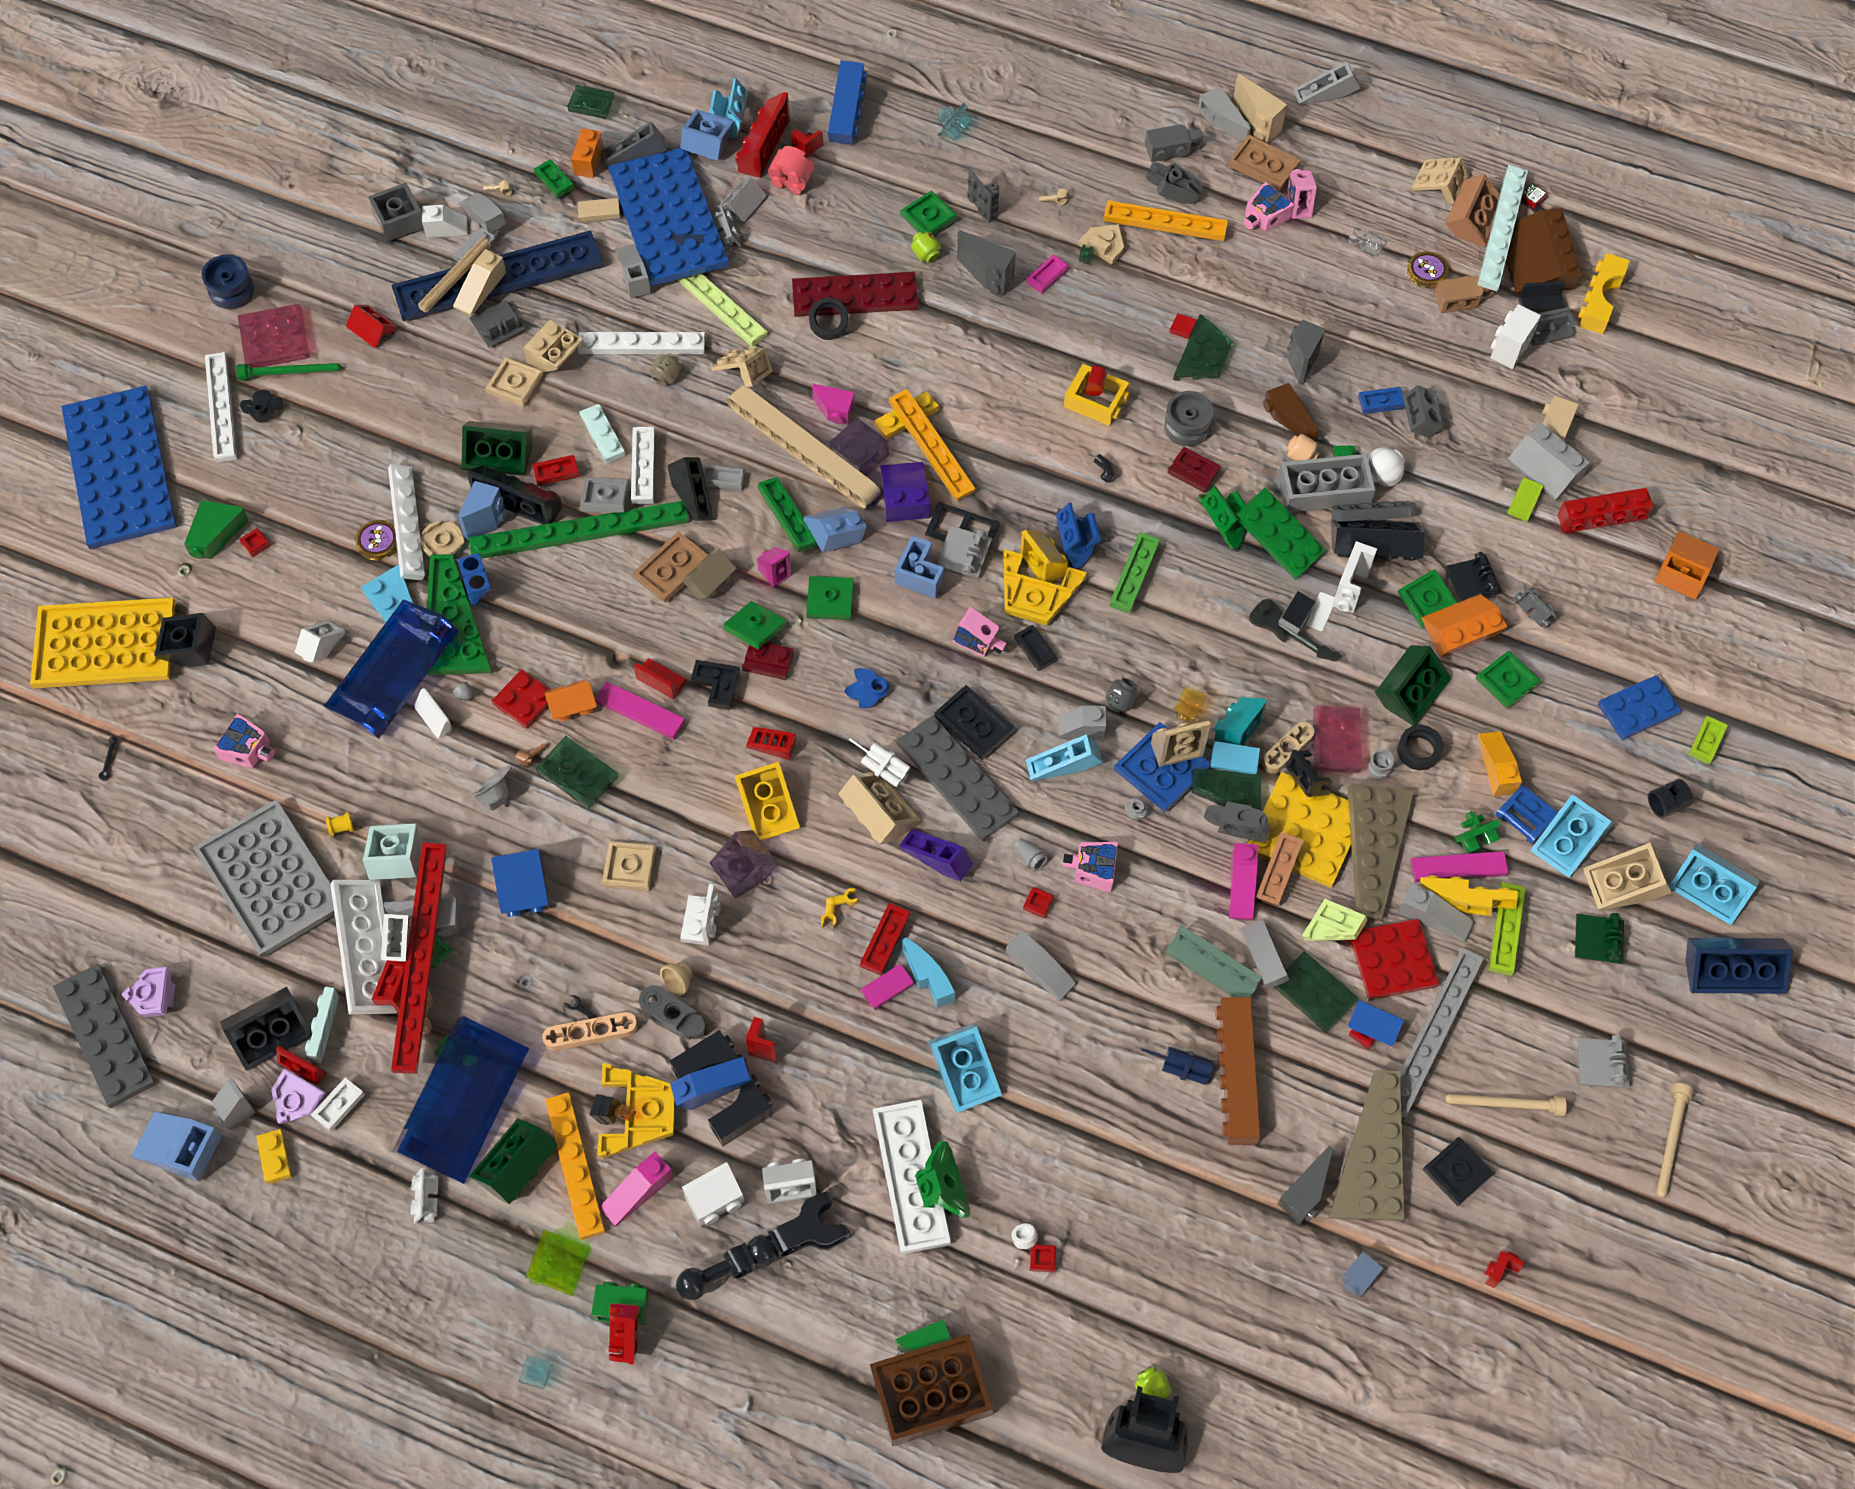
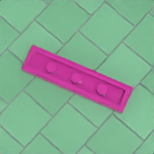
M607 681L595 697L597 704L673 740L685 723L683 717Z
M1504 852L1411 858L1410 861L1414 882H1420V877L1426 878L1427 876H1437L1444 879H1450L1451 877L1472 879L1501 877L1508 874Z

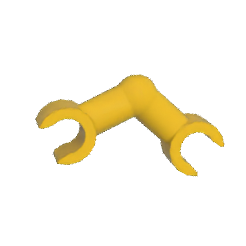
M849 888L845 891V894L831 896L826 899L825 914L821 917L822 928L826 919H831L833 921V929L835 928V906L845 903L853 906L858 903V898H848L850 894L856 893V889Z

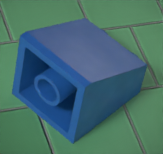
M535 849L491 857L501 914L507 913V917L522 915L521 910L530 909L531 913L545 911L544 906L550 905L542 850Z

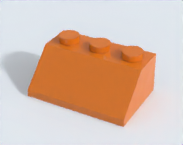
M1481 594L1421 618L1440 658L1497 636L1507 628L1499 608Z

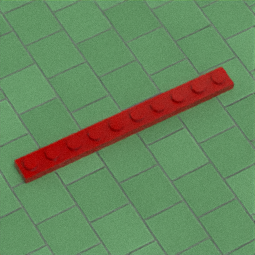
M422 843L392 1058V1073H418L447 854L446 844Z

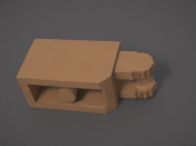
M1478 275L1464 276L1462 278L1438 281L1434 296L1440 313L1443 314L1475 309L1479 306L1481 300L1489 299L1493 296V290L1478 286Z

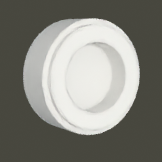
M1020 1224L1012 1231V1240L1019 1249H1029L1038 1240L1036 1229L1031 1224Z

